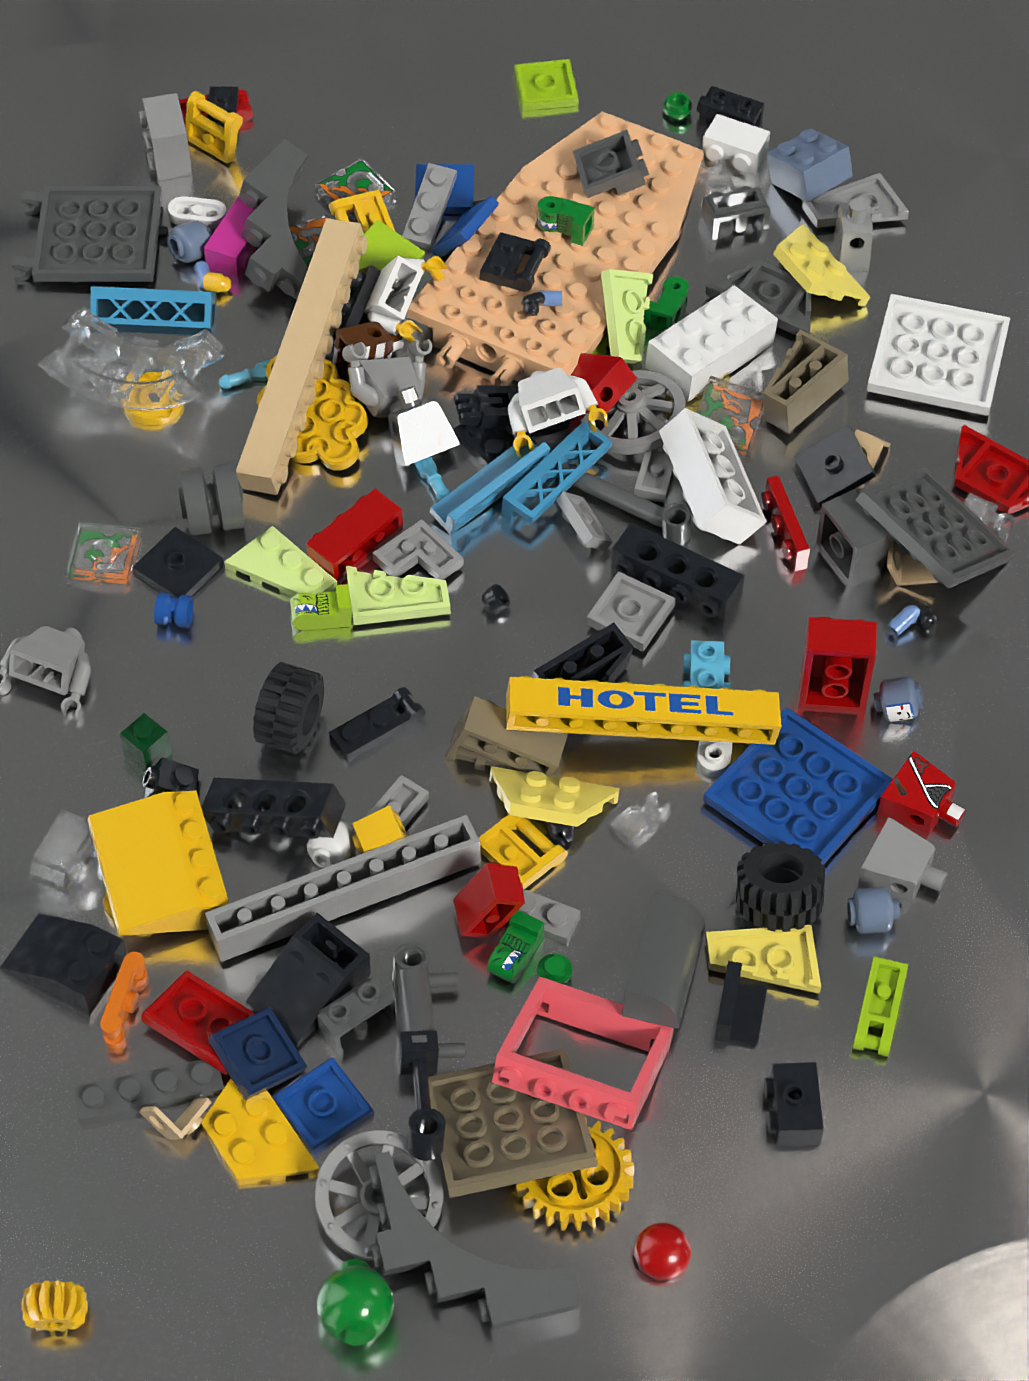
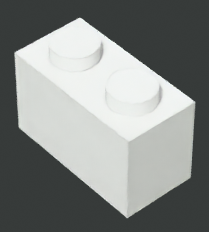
M717 114L703 136L702 150L705 151L704 158L755 175L767 155L770 131Z

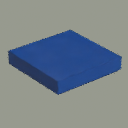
M416 164L415 199L428 164ZM435 164L457 170V178L444 214H463L473 208L474 164Z
M490 196L463 213L430 252L434 256L441 258L467 242L498 207L499 202L493 196Z
M333 1057L272 1096L292 1128L313 1155H316L374 1116L372 1107Z

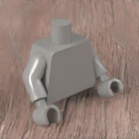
M419 339L410 343L408 349L414 357V362L411 361L410 357L360 360L367 353L365 344L359 342L354 344V347L353 344L346 346L342 351V356L351 364V367H348L352 395L365 404L370 413L377 418L388 417L390 413L402 409L397 392L404 388L415 386L421 401L426 381L427 363H423L424 356L432 350V342L429 339L423 342L422 350L418 346Z
M42 626L30 635L15 638L0 662L2 666L0 669V694L6 695L11 689V683L7 678L8 675L64 696L69 692L71 693L70 697L64 699L61 703L63 716L66 718L68 709L72 707L77 708L75 719L79 721L83 716L79 700L81 696H85L91 674L89 656L84 652L85 642L80 632L74 628H67L62 632L48 626Z

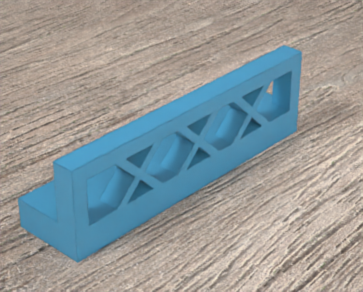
M91 286L90 323L212 328V304H215L216 292ZM98 299L110 300L118 310L109 318L98 317ZM116 300L127 301L121 306ZM133 301H140L148 310L139 319H133L124 310ZM146 301L156 303L152 307H150V305ZM163 302H170L178 311L170 320H162L154 311ZM176 303L187 304L181 309ZM193 303L205 304L204 322H193L186 315L185 311ZM120 313H122L126 318H116V317H117ZM152 314L157 320H148L146 318ZM181 315H182V316L184 317V319L186 320V321H175V320H176L179 316H181Z
M583 421L503 497L501 516L512 522L520 515L532 524L556 501L563 491L566 492L612 447L613 441L598 431L596 433L592 432L589 429V425ZM592 440L600 445L596 450H588L591 447ZM579 459V466L576 469H562L563 463L573 464ZM559 478V485L556 488H548ZM538 497L539 504L531 511L527 507Z
M545 442L538 447L533 443L535 449L530 452L529 446L525 445L520 449L522 458H519L514 446L510 447L433 505L430 513L449 535L453 534L511 490L549 454L551 448Z

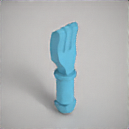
M270 360L256 364L254 369L250 371L245 369L242 372L223 375L219 379V386L224 389H230L233 386L244 383L251 384L252 381L268 380L266 366Z
M431 456L412 463L421 478L427 479V484L432 487L439 501L451 493L443 483L441 475L437 473V466Z

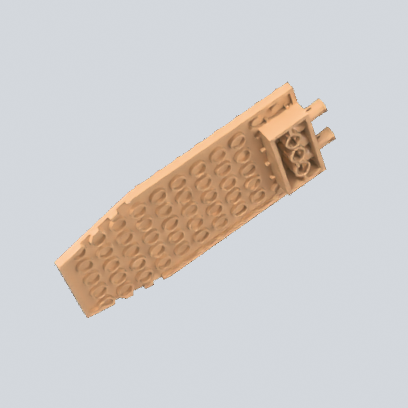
M605 112L599 113L520 170L496 199L499 202L498 207L467 242L458 246L445 261L448 269H441L445 278L440 281H435L431 278L412 301L407 311V318L433 328V346L442 349L436 355V359L441 366H444L449 360L446 368H452L457 359L461 357L494 371L495 374L490 378L493 386H500L502 382V386H509L513 380L520 382L539 370L546 372L554 368H561L567 375H571L578 364L580 354H592L608 332L601 272L607 269L652 274L679 237L681 225L685 219L687 207L693 194V188L701 170L705 151L620 119L614 115ZM628 130L632 140L638 139L643 152V156L638 157V159H644L649 175L644 177L646 185L618 195L616 188H612L587 198L573 151ZM555 196L595 207L594 228L583 246L571 243L572 236L559 232H546L538 227L537 209L541 198ZM500 232L532 241L545 239L551 245V250L548 256L542 259L534 275L535 282L528 292L480 280V270ZM524 255L515 274L523 272L530 255ZM537 291H562V306H539V313L536 316L524 315L521 302L525 296Z

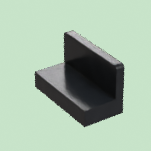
M728 961L715 1040L757 1047L768 983L740 977L742 963Z

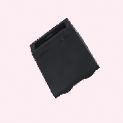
M316 913L292 936L245 1001L246 1005L256 1013L270 1007L291 1041L296 1046H299L319 1026L317 1015H319L321 1009L363 983L371 975L370 954L319 913Z

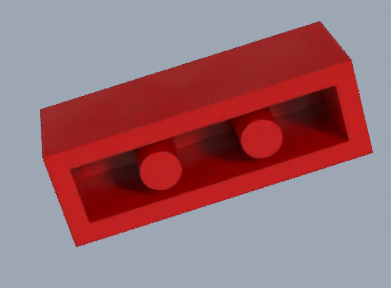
M375 488L366 496H361L345 513L337 515L331 524L321 532L313 534L306 543L307 556L338 582L346 576V566L357 567L374 551L403 529L402 509Z

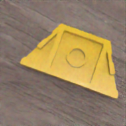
M231 1078L204 1116L201 1127L238 1185L255 1184L261 1180L281 1181L286 1180V1176L300 1174L316 1177L320 1172L319 1166L269 1092L266 1090L245 1101Z

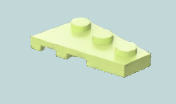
M607 269L601 272L610 354L611 356L622 357L626 363L634 364L642 361L646 334V326L643 323L644 311L649 309L650 298L646 296L648 285L652 284L653 274Z
M273 526L224 561L226 570L233 573L237 571L250 576V580L262 584V582L279 588L280 593L289 597L299 593L316 594L336 590L337 580Z
M346 566L353 625L451 614L446 580L413 575L401 578L387 576L386 571L374 570V573L357 571V567Z

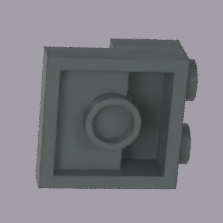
M628 130L573 151L587 198L612 188H616L618 195L646 185L644 177L648 176L649 172L644 159H638V157L643 156V152L638 139L632 140Z

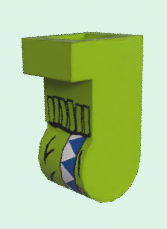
M335 585L336 591L316 594L299 593L290 599L293 626L302 631L353 627L349 585Z

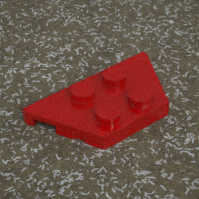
M963 425L959 437L954 486L999 511L1010 515L1029 507V460L970 427Z

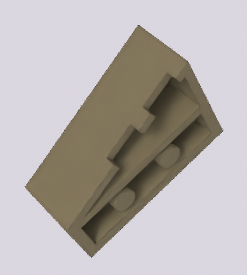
M801 329L796 335L797 340L792 349L789 348L786 352V359L781 368H777L763 392L765 420L787 433H790L849 381L848 354Z
M474 696L454 727L444 760L455 762L457 756L476 760V767L486 768L487 763L507 767L506 769L523 772L539 771L546 776H552L559 766L568 733L506 730V708L496 705L489 699H481Z

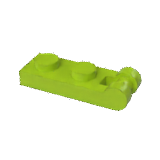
M873 956L853 1049L863 1051L864 1048L878 1051L877 1055L889 1056L909 964ZM872 1027L883 1030L882 1036L867 1034L868 1028Z

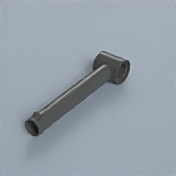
M566 462L562 464V469L577 468L576 464H568ZM586 472L572 485L583 492L662 528V536L674 543L683 545L691 538V511L683 504L674 503L663 508Z

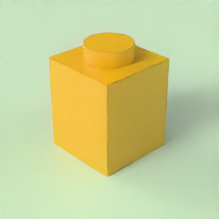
M390 805L352 823L356 832L352 839L360 854L408 837L399 814Z

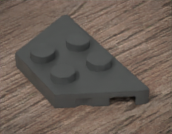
M759 259L748 264L744 269L729 273L727 280L719 284H715L712 281L706 286L705 295L715 298L735 285L778 318V328L797 335L800 329L810 334L811 293H807L797 280L785 270Z

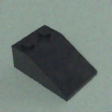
M38 913L0 966V971L90 1016L116 979L127 952L123 939L95 925Z

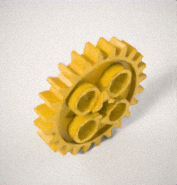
M597 1121L592 1128L588 1127L597 1157V1166L574 1171L575 1175L580 1177V1188L586 1199L583 1200L579 1196L573 1172L522 1182L516 1185L517 1197H523L524 1209L533 1207L534 1219L545 1214L546 1226H550L555 1220H560L561 1230L564 1231L569 1222H574L576 1230L580 1231L583 1221H587L592 1228H596V1217L599 1216L604 1221L609 1222V1209L617 1213L621 1212L620 1201H629L628 1189L634 1187V1177L632 1176L634 1175V1163L631 1162V1150L624 1149L623 1137L614 1140L613 1128L602 1133L601 1121ZM594 1181L604 1182L602 1185H592L591 1183ZM559 1192L569 1193V1195L563 1197L557 1196L555 1194Z

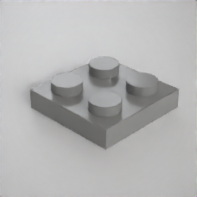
M618 571L587 615L586 625L600 631L614 622L634 648L644 651L674 608L675 598Z

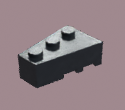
M613 622L535 669L532 678H563L574 681L597 680L599 682L614 683L628 666L634 647ZM568 733V735H567V738H568V739H569V737L572 735V733Z

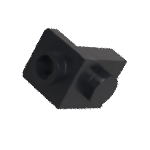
M210 86L208 101L229 113L234 112L238 114L239 88ZM208 114V119L224 127L225 124Z
M162 757L153 767H149L144 774L142 782L143 786L146 787L144 798L162 792L197 791L199 769Z

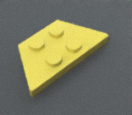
M805 224L800 225L779 243L773 255L807 293L819 296L824 295L839 301L843 299L844 295L853 297L858 306H866L870 295L849 274L845 265L829 252V248L821 243Z
M493 766L490 768L489 781L490 783L497 784V795L505 803L504 807L508 814L512 816L577 827L586 822L587 818L601 813L604 803L616 804L618 802L620 788L581 782L573 777L557 778L546 776L539 771L523 772Z

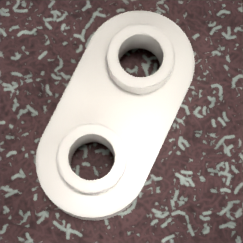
M181 196L173 199L168 205L169 218L175 225L198 220L206 227L216 229L227 214L226 206L221 201Z
M699 741L697 755L699 771L708 777H720L731 764L733 742ZM711 754H713V755H718L719 757H718V758H713V757H711L710 755H711Z

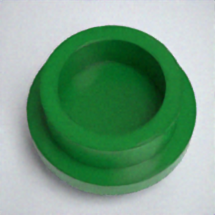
M674 92L669 94L664 101L663 110L669 117L676 119L684 118L691 113L692 103L685 93Z
M548 954L538 963V977L540 976L564 985L572 977V963L562 954Z

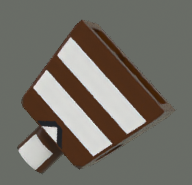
M376 321L338 329L336 331L333 364L336 366L339 379L349 382L348 367H351V364L342 356V351L346 346L353 344L354 347V344L363 342L367 353L360 360L386 359L392 357V352L403 348V338L400 334L393 335L388 333Z

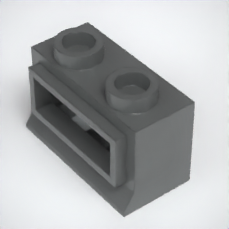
M742 186L733 192L722 193L715 191L707 197H703L702 216L710 236L714 240L718 239L719 222L733 220L735 231L743 232L747 227V218L758 215L762 230L768 229L771 208L767 205L760 186L754 188Z
M378 977L372 980L369 978L319 1011V1015H317L319 1029L317 1032L338 1057L343 1054L340 1037L350 1030L357 1036H364L368 1031L365 1020L380 1010L390 1022L396 1019L395 998Z

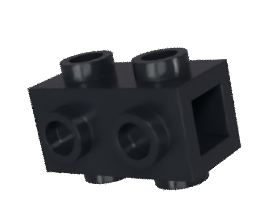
M711 86L706 96L702 95L697 104L696 111L700 113L699 125L709 128L715 116L719 114L760 128L763 123L764 103Z

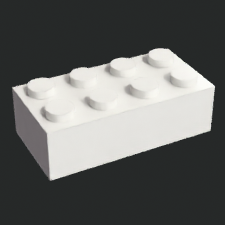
M734 285L648 342L645 368L674 380L681 388L685 400L689 402L707 390L709 383H717L773 345L778 318Z
M685 408L659 430L664 443L663 449L670 457L674 467L673 473L680 481L684 491L682 493L694 515L693 522L701 531L710 532L723 540L727 539L740 545L767 522L726 426Z

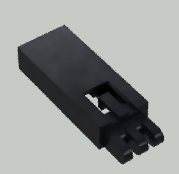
M477 385L474 393L456 394L453 399L460 424L479 425L480 428L512 429L508 416V405L514 395L519 393L518 386ZM568 419L543 429H568L571 420Z

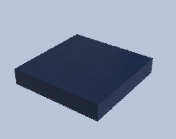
M270 1007L211 1034L208 1039L245 1101L304 1072L308 1067Z

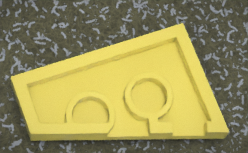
M805 925L804 928L799 930L792 928L789 932L777 929L775 932L768 931L767 928L706 932L705 940L709 970L726 973L728 961L742 963L740 977L820 994L821 982L811 925Z

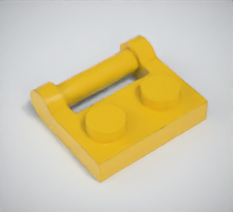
M192 92L187 101L185 123L187 140L227 164L234 161L238 130L242 125L243 118L234 112L229 113L206 100L205 95L200 92ZM201 110L225 124L224 127L200 114Z
M379 189L337 199L328 205L331 215L335 216L336 220L349 221L346 212L353 210L358 223H361L363 234L367 232L377 219L395 231Z
M509 814L479 837L481 853L491 863L498 862L502 865L517 866L523 889H526L552 867L559 866L568 854L561 845H554L527 818ZM518 829L537 848H539L544 853V855L542 857H539L512 830Z

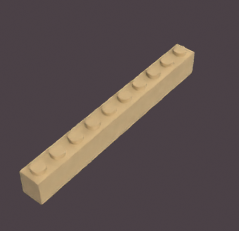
M329 218L325 220L236 469V475L242 489L277 495L281 483L284 484L287 480L288 463L290 457H294L296 454L299 431H303L305 428L308 405H312L314 402L316 382L323 376L324 360L326 354H330L332 351L334 331L341 325L343 305L347 304L350 299L352 279H356L358 276L361 254L364 255L367 250L368 240L363 234L361 223Z

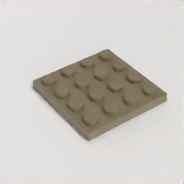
M565 1048L525 1056L572 1072ZM495 1063L428 1077L431 1108L439 1111L446 1121L444 1147L440 1157L450 1198L597 1166V1157L585 1115L492 1083Z

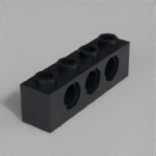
M633 523L628 525L613 546L611 553V569L616 570L617 573L619 571L674 597L679 603H686L701 610L705 615L716 617L722 621H725L743 593L745 575Z
M213 778L201 808L209 826L213 831L219 833L242 832L249 835H257L259 833L274 834L279 837L292 835L317 839L318 837H334L346 802L332 783Z

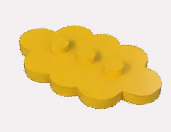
M277 355L274 356L266 366V375L268 379L270 377ZM324 360V373L322 378L316 382L314 402L312 405H308L306 411L305 428L303 431H299L297 437L296 454L290 458L300 464H309L320 459L322 464L331 470H344L352 466L359 457L360 449L356 438L366 430L368 418L364 407L360 403L355 402V397L351 393L350 383L339 379L336 366L330 360ZM266 386L263 387L257 395L258 407L261 402Z

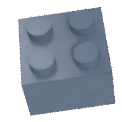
M812 128L802 131L800 135L787 142L780 143L776 148L766 153L771 184L807 202L853 177L849 146Z

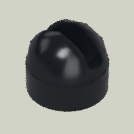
M494 584L482 594L483 607L488 612L497 613L510 605V598L500 585Z
M548 822L545 825L549 838L555 844L564 845L565 839L569 842L573 840L575 834L574 826Z

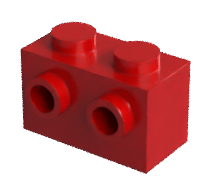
M498 862L486 863L453 898L461 936L491 939L525 904L523 884L520 881L517 866L502 865Z

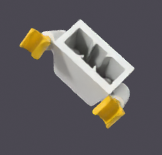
M399 255L380 270L381 273L364 310V313L368 315L369 322H379L388 333L393 335L400 334L409 343L416 340L411 336L412 333L415 331L423 332L422 329L411 320L403 323L401 321L405 318L424 272H429L435 281L445 278L441 269H448V267L438 256L430 258L427 262L424 259L402 258Z
M554 368L546 372L535 371L529 378L521 380L518 383L519 393L514 395L508 405V416L512 433L517 436L514 439L513 446L519 458H522L520 449L523 446L528 445L530 452L535 449L530 437L525 432L532 433L585 414L587 410L589 412V429L592 432H597L595 420L603 421L607 428V413L603 409L596 407L598 402L587 381L583 378L567 375L561 368Z

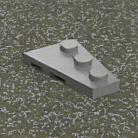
M881 173L829 190L809 202L803 200L802 209L816 228L836 226L840 203L850 202L855 198L864 199L870 204L872 223L907 220L909 210Z

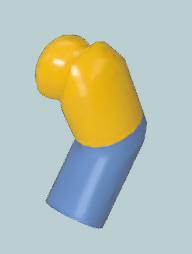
M205 261L194 265V271L202 290L216 293L220 291L225 293L230 290L231 280L229 277L223 276L221 273L210 272L209 266Z

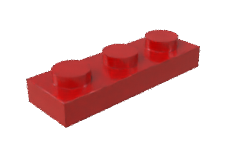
M779 475L766 479L765 491L761 494L764 509L766 511L770 510L772 527L776 535L780 534L785 559L791 560L795 571L806 569L810 552L806 538Z

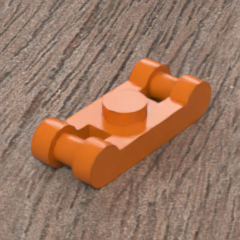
M130 952L125 955L100 1021L105 1045L110 1049H119L125 1044L126 1036L123 1027L128 1013H133L136 1009L138 1002V992L136 991L138 987L143 986L148 981L144 956L139 952Z

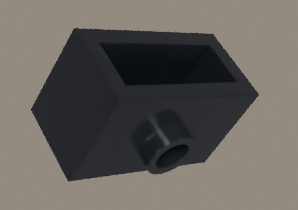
M816 1062L772 1064L770 1077L764 1078V1092L766 1100L772 1099L773 1111H768L769 1133H775L776 1147L821 1145L824 1125Z

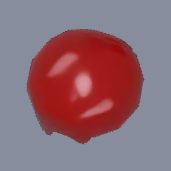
M666 1222L651 1224L638 1234L632 1252L640 1271L658 1281L674 1280L686 1271L692 1258V1249L688 1237L676 1225Z

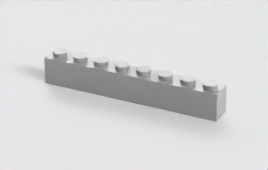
M466 814L206 912L205 917L210 938L220 961L223 962L295 934L316 913L330 921L480 864V840Z

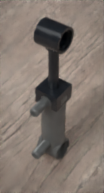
M407 942L399 945L394 951L392 973L399 1032L400 1075H413L416 1111L411 1114L408 1122L407 1149L414 1158L429 1161L439 1157L443 1152L446 1121L439 1111L431 1108L428 1074H437L438 1058L465 1057L466 1044L438 1043L437 1031L434 1028L430 987H457L459 985L458 974L456 972L429 973L428 950L419 943Z

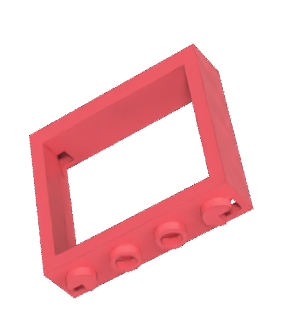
M539 976L497 1054L492 1083L632 1130L668 1053L674 1028L623 1017V1004ZM536 1014L648 1051L649 1054L631 1092L516 1054Z

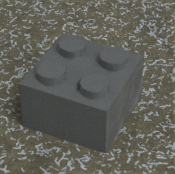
M855 489L822 504L816 544L850 588L884 572L891 538L887 534L886 529L876 519L870 518L864 512L863 507L856 501L859 494Z

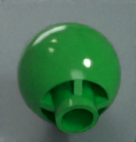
M359 1259L343 1262L339 1270L332 1273L325 1280L317 1298V1313L323 1328L336 1340L352 1346H359L370 1342L381 1335L389 1325L394 1310L393 1294L387 1281L378 1272L370 1269L367 1262Z

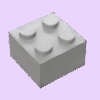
M177 93L143 98L144 111H139L142 129L147 128V131L142 133L145 150L151 149V152L147 153L149 169L156 171L158 181L192 176L187 133Z

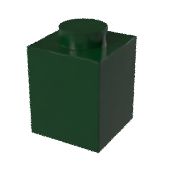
M145 713L120 733L124 756L144 772L149 767H153L162 757L167 758L172 754L168 731Z

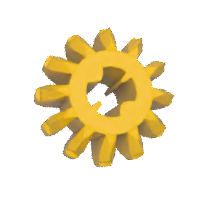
M45 1280L43 1283L35 1282L24 1290V1298H22L21 1304L25 1325L38 1331L64 1332L66 1329L74 1330L85 1323V1314H87L88 1301H86L84 1287L74 1285L71 1281L60 1282L57 1280L50 1282Z

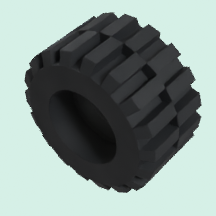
M279 662L265 679L257 699L253 717L255 741L289 753H300L310 741L319 721L324 701L323 676L314 671Z
M768 842L763 843L762 847L755 846L751 848L750 853L745 852L742 855L741 861L737 865L736 903L739 913H743V918L746 921H753L754 926L758 928L766 927L768 931L775 932L777 929L789 932L792 928L799 930L804 928L805 924H812L816 917L822 913L825 867L821 864L819 856L813 855V851L808 848L802 849L800 845L795 843L790 845L786 844V842H778V844Z

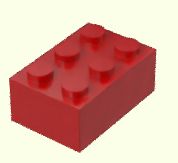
M825 616L809 617L800 670L799 707L865 712L876 659L877 622L862 619H832Z

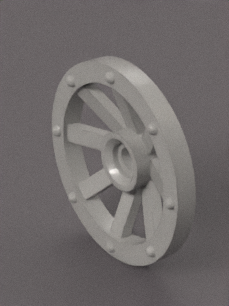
M647 370L632 371L637 379L607 413V416L614 413L607 423V428L604 427L600 431L596 427L598 432L613 441L612 447L607 452L630 455L648 452L661 447L664 443L659 430L666 424L661 422L649 409L672 413L667 422L669 423L686 408L685 397L679 385L671 378L657 372ZM638 386H650L642 391L638 389ZM666 393L673 402L652 398ZM586 413L581 422L584 421L589 425V413ZM644 420L655 432L638 438L637 423ZM622 421L627 423L628 439L611 437ZM591 441L595 446H600L595 441Z
M384 1130L359 1133L339 1144L323 1163L315 1186L317 1216L328 1237L345 1252L355 1257L372 1261L374 1260L371 1245L376 1243L380 1218L377 1203L372 1201L371 1194L374 1192L381 1193V1189H373L370 1173L357 1150L369 1146H383L381 1153L390 1151L392 1157L395 1148L404 1152L416 1162V1164L400 1174L398 1178L404 1187L422 1173L424 1174L428 1185L429 1199L411 1196L409 1198L418 1210L427 1211L424 1218L433 1228L437 1224L443 1204L442 1180L434 1161H423L414 1158L408 1152L406 1136ZM345 1158L348 1159L363 1187L331 1179L334 1171ZM329 1192L358 1199L359 1203L334 1218L329 1205ZM364 1213H367L369 1216L364 1243L353 1239L341 1229Z

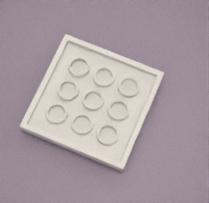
M891 294L867 391L988 416L1010 317Z

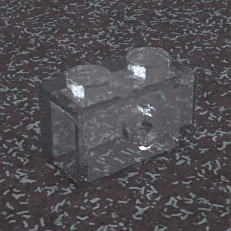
M63 809L61 810L32 858L30 880L69 895L75 883H82L88 869L87 862L90 858L95 859L97 857L87 819Z

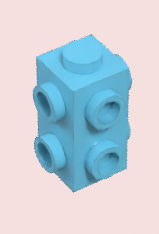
M691 640L690 654L684 653L683 673H689V681H683V687L730 688V682H724V675H730V655H724V642Z

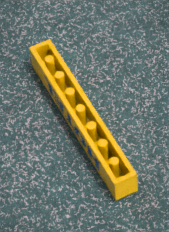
M520 676L509 678L506 692V730L775 745L782 727L779 692H767L765 690L746 691L733 690L731 688L712 689L700 688L698 686L677 687L664 684L643 685L631 682L609 683L597 680L574 681L563 678L540 679Z

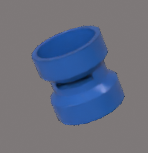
M159 592L154 606V623L158 625L175 623L178 627L189 628L193 615V597L189 595L172 597L170 593Z

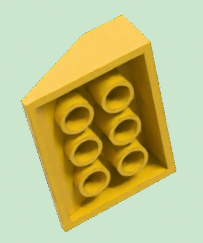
M197 791L162 792L88 816L87 820L118 936L207 930L205 913L230 904Z

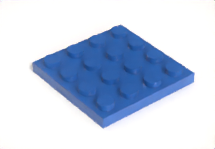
M785 707L781 712L782 727L775 745L750 744L703 794V801L762 843L771 842L772 844H778V842H786V844L790 845L793 843L798 844L800 848H808L813 851V855H818L821 859V864L824 865L879 804L881 795L893 778Z

